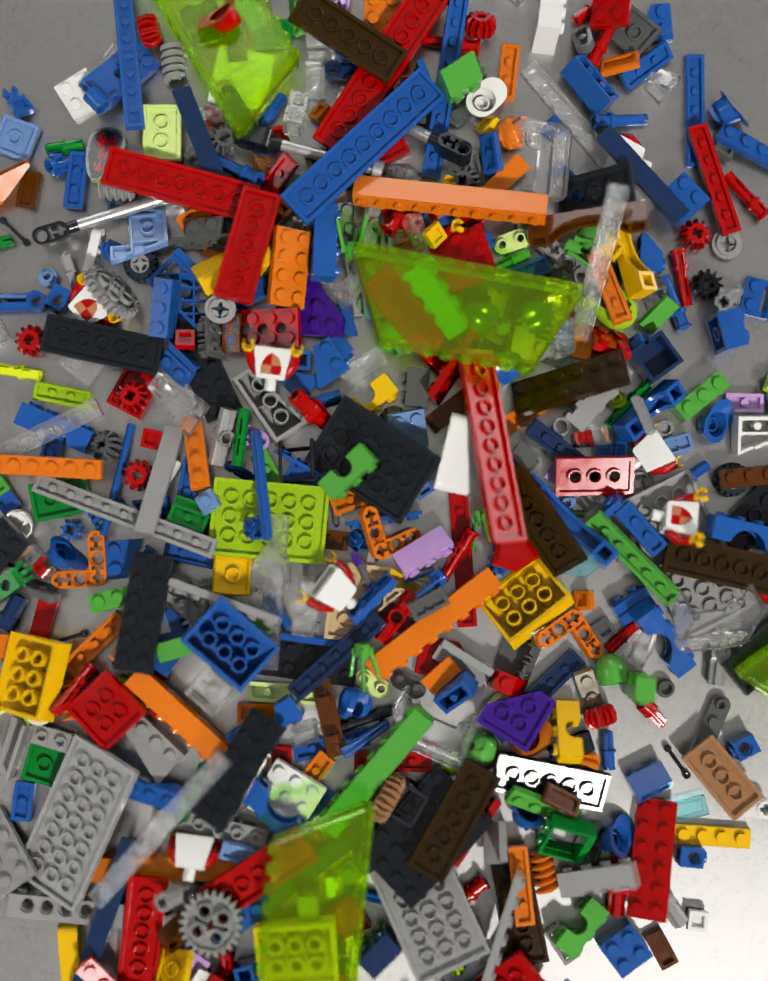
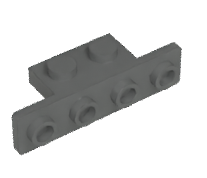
M222 216L187 219L185 237L168 238V242L175 250L179 247L182 251L185 249L201 250L207 247L220 248V246L227 245L230 233H224L225 219Z

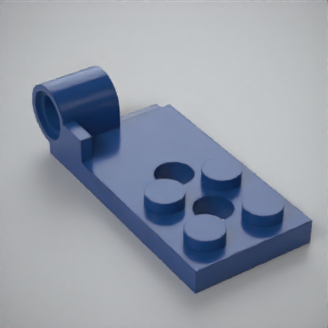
M137 39L142 84L162 67L161 63ZM118 51L88 74L79 84V87L85 92L83 100L97 114L108 112L122 100L121 79L115 77L116 73L120 72Z

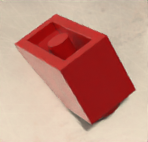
M493 667L495 671L486 683L489 687L512 697L523 695L528 684L527 680Z

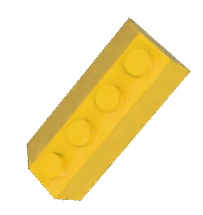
M269 247L260 277L268 274L270 271L271 250ZM225 251L190 267L206 299L213 295Z

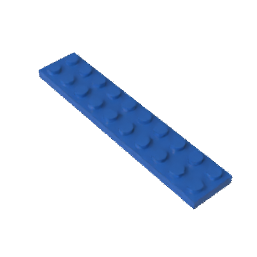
M419 67L280 195V198L308 226L443 101L446 95L424 70Z

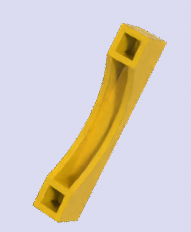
M612 183L610 190H615L618 187V183ZM608 227L610 235L613 234L627 245L624 252L617 258L627 298H645L657 290L653 271L647 268L637 255L631 233L628 234L622 230Z

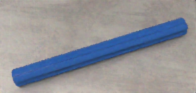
M254 430L250 432L261 538L262 540L273 539L262 432Z

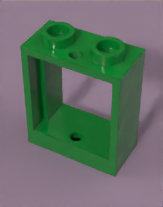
M550 812L547 819H544L540 832L535 836V844L537 845L538 854L581 865L594 844L597 835L594 823ZM554 829L579 835L573 845L549 839Z

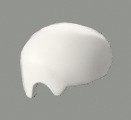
M13 509L5 515L25 538L32 533L33 519L28 512L21 509Z

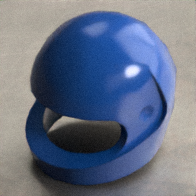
M358 686L344 688L338 701V715L344 719L348 718L350 714L355 719L365 717L372 708L371 694L367 690L362 692V687Z

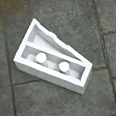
M539 0L537 23L534 31L535 38L531 53L554 56L559 34L563 35L565 23L562 20L565 19L566 8L563 5H566L567 0Z

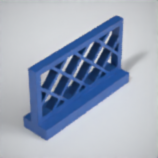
M178 247L173 252V255L146 282L153 288L154 277H179L181 287L178 313L197 331L195 316H206V314L195 312V303H206L207 299H195V290H201L200 286H195V282L197 284L198 282L190 267L196 265V263ZM175 262L179 266V273H168V267ZM182 277H191L193 279V286H182ZM182 290H193V299H182ZM220 302L219 306L221 307V309L218 311L219 315H221L223 309H226L222 306V302ZM182 303H193V312H184L182 310Z

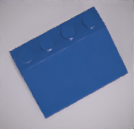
M222 596L181 637V642L240 693L280 650V647Z

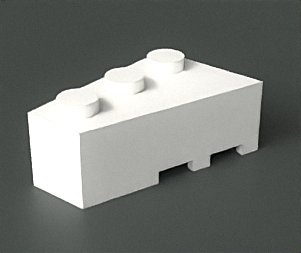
M733 415L731 424L732 454L740 455L768 444V415Z

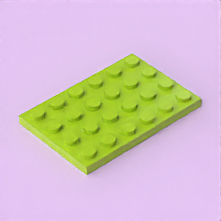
M214 477L213 490L222 503L221 506L211 512L209 537L219 541L214 555L324 565L329 496L320 486L267 482L273 539L262 540L261 538L252 541L250 537L247 538L243 534V531L246 529L242 525L249 517H255L256 515L259 517L255 481Z

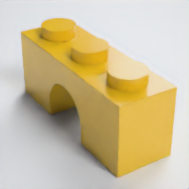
M384 372L369 384L375 394L374 399L370 403L363 404L355 396L351 397L371 412L377 414L382 410L381 406L384 403L390 404L398 398L396 394H398L399 390Z
M556 700L557 702L551 710V719H554L552 737L556 740V744H553V755L557 756V763L581 764L584 757L582 737H572L566 731L568 727H578L581 719L579 701Z

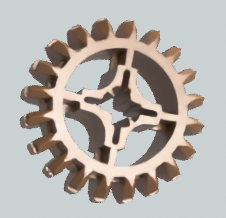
M393 771L377 789L367 810V816L371 820L380 824L386 822L403 792L406 784L405 777Z

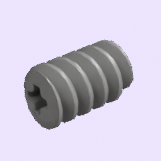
M168 41L161 44L159 48L162 61V81L169 86H179L185 83L181 80L186 77V73L182 72L186 68L185 65H182L185 59L181 57L184 55V51L180 50L183 48V43Z
M101 181L97 183V195L101 200L107 198L108 201H113L114 199L116 202L122 200L123 203H128V201L131 203L138 199V194L104 186L101 184Z

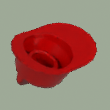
M229 0L220 8L207 14L198 22L197 28L204 29L211 26L221 33L232 31L242 21L234 7L236 0Z

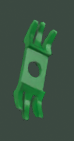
M21 560L16 566L0 577V602L34 578L33 574H31L24 580H21L22 577L26 576L34 568L33 565L17 573L16 571L25 564ZM3 580L10 582L11 587L8 591L2 587Z

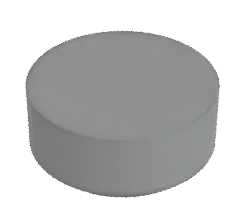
M667 419L657 421L656 429L661 438L670 437L674 432L673 423Z

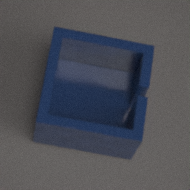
M662 330L632 350V355L629 359V362L643 381L649 385L684 361Z
M386 921L382 925L378 924L373 929V934L368 939L364 938L358 945L357 963L373 979L402 952V947L394 929Z

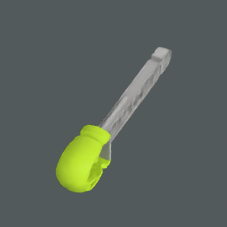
M509 222L513 227L516 226L517 229H523L522 223L515 224ZM557 240L551 246H547L546 249L544 247L537 248L543 255L546 254L547 259L554 264L553 267L555 269L563 266L564 260L572 261L575 283L572 285L586 297L583 306L588 310H593V315L606 327L617 331L624 330L634 323L637 318L638 308L634 299L627 298L626 291L622 287L621 290L632 315V320L613 326L606 307L603 308L598 301L593 299L594 297L599 298L601 294L591 269L567 255V252L564 251L565 247ZM555 248H557V249H558L557 254L554 253V254L552 255V254L550 253V252H551V249L554 250ZM578 273H584L587 276V280L581 282L576 276Z

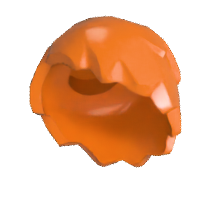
M508 116L502 119L497 129L500 145L508 150L523 147L520 118Z

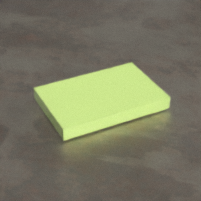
M143 104L145 130H143L142 154L174 163H182V117L177 104Z

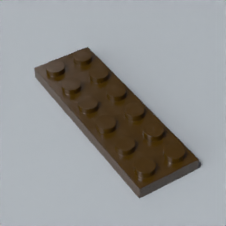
M299 0L288 17L289 22L385 85L389 84L408 53L406 49L331 0Z
M623 349L608 352L511 383L516 416L519 419L631 385V380Z
M521 461L516 464L514 469L527 538L555 578L585 562L588 556L524 462Z
M667 538L668 545L665 547L661 571L768 596V555L704 540H697L703 542V546L700 548L696 547L694 543L692 545H675Z
M466 758L411 856L408 865L443 885L501 778Z
M509 861L508 864L490 865L500 916H502L511 887ZM529 862L535 925L516 927L515 920H513L511 929L507 928L505 934L508 935L506 942L508 956L521 950L531 964L536 965L550 962Z

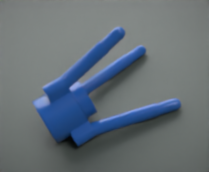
M432 567L430 570L420 573L413 578L405 579L403 583L406 584L430 575L428 577L430 584L416 595V598H419L432 587L436 588L440 585L442 587L446 584L445 582L448 581V578L440 567L438 569Z

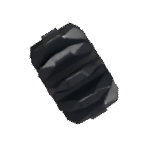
M706 269L705 272L700 270L697 272V275L692 277L694 282L689 284L690 287L694 288L691 294L697 293L696 299L698 300L702 297L703 302H706L708 299L713 301L715 296H718L719 288L724 286L719 283L722 277L716 278L717 271L711 274L710 269ZM705 282L708 284L707 287H709V288H705V287H704V285H706V284H704Z

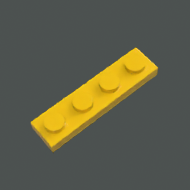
M676 822L674 844L750 849V828Z

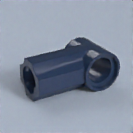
M330 60L325 64L326 80L331 84H337L340 81H350L358 66L353 63H339L337 60ZM334 69L337 70L338 73L330 74L329 71Z
M15 592L11 594L4 609L0 611L1 629L8 633L16 630L20 622L19 617L29 599Z

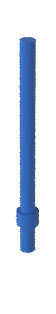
M131 423L127 424L122 444L123 449L120 452L109 499L115 502L135 425ZM103 519L100 535H108L111 521Z

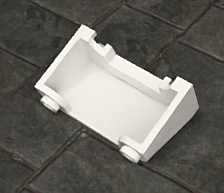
M451 412L450 423L441 455L442 459L437 469L433 489L478 499L479 495H481L468 416Z

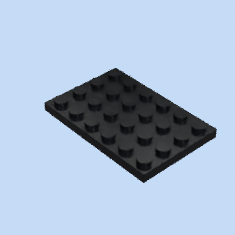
M344 395L314 443V468L325 475L330 470H337L340 475L346 477L352 470L351 462L346 458V455L359 443H364L379 459V462L376 464L377 468L372 473H366L362 477L363 481L355 488L352 486L349 491L398 524H401L440 464L442 457L352 398ZM310 451L304 459L308 464H310Z
M439 765L415 788L426 794L428 801L414 825L407 827L389 816L386 822L381 824L356 850L411 909L437 884L436 881L409 866L408 862L454 781ZM412 791L393 812L396 816L410 823L424 798ZM483 811L456 862L494 823V820L485 811Z

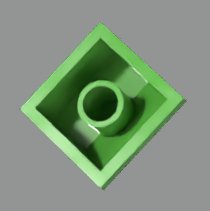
M473 50L439 73L437 86L446 95L445 100L448 105L454 102L455 104L459 103L465 98L466 94L469 92L474 93L481 87L483 76Z

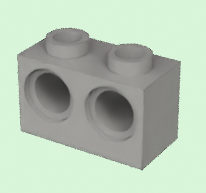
M48 722L45 725L35 726L30 743L67 753L74 735L80 731Z

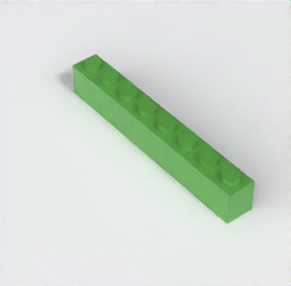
M417 703L413 708L409 706L405 710L402 721L399 722L397 720L390 729L392 731L388 737L386 735L383 736L378 743L380 747L376 751L373 749L366 757L368 761L356 768L354 771L356 775L352 780L348 778L342 786L344 789L341 793L336 792L331 798L330 806L328 808L324 806L319 812L318 816L320 818L317 824L332 837L336 838L433 725L435 718Z

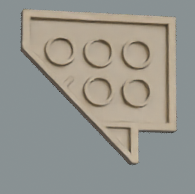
M343 562L351 569L354 578L353 585L356 587V592L352 597L358 600L370 587L364 584L354 563ZM367 565L366 571L372 580L371 586L386 571L390 574L391 567ZM395 587L371 611L376 610L377 613L404 593L405 588ZM344 607L342 611L335 609L333 612H327L324 638L340 640L356 626L345 613L348 610L347 607Z

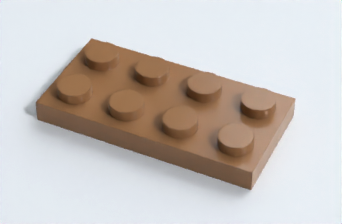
M713 734L707 736L681 757L733 821L737 820L764 798L762 793Z

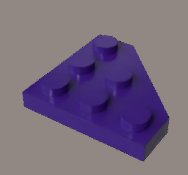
M307 278L304 310H301V336L344 338L346 318L340 313L332 298L323 289V285L320 282L309 281L310 278Z
M535 691L485 704L476 721L525 752H528L557 701L541 691Z

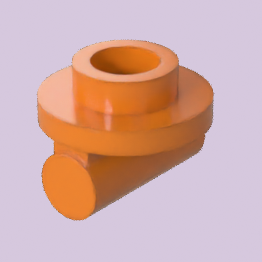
M589 752L584 754L583 760L579 765L598 771L600 758L595 752Z

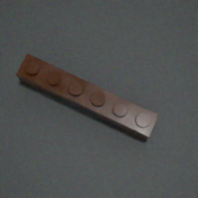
M634 200L627 203H615L608 206H596L589 209L546 215L545 226L528 224L531 248L551 246L556 240L567 233L593 226L612 227L628 234L649 231L646 200Z

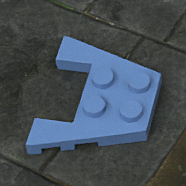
M107 201V210L121 206L115 204L114 201ZM152 208L123 217L129 220L130 245L110 246L111 265H116L169 246L166 210Z

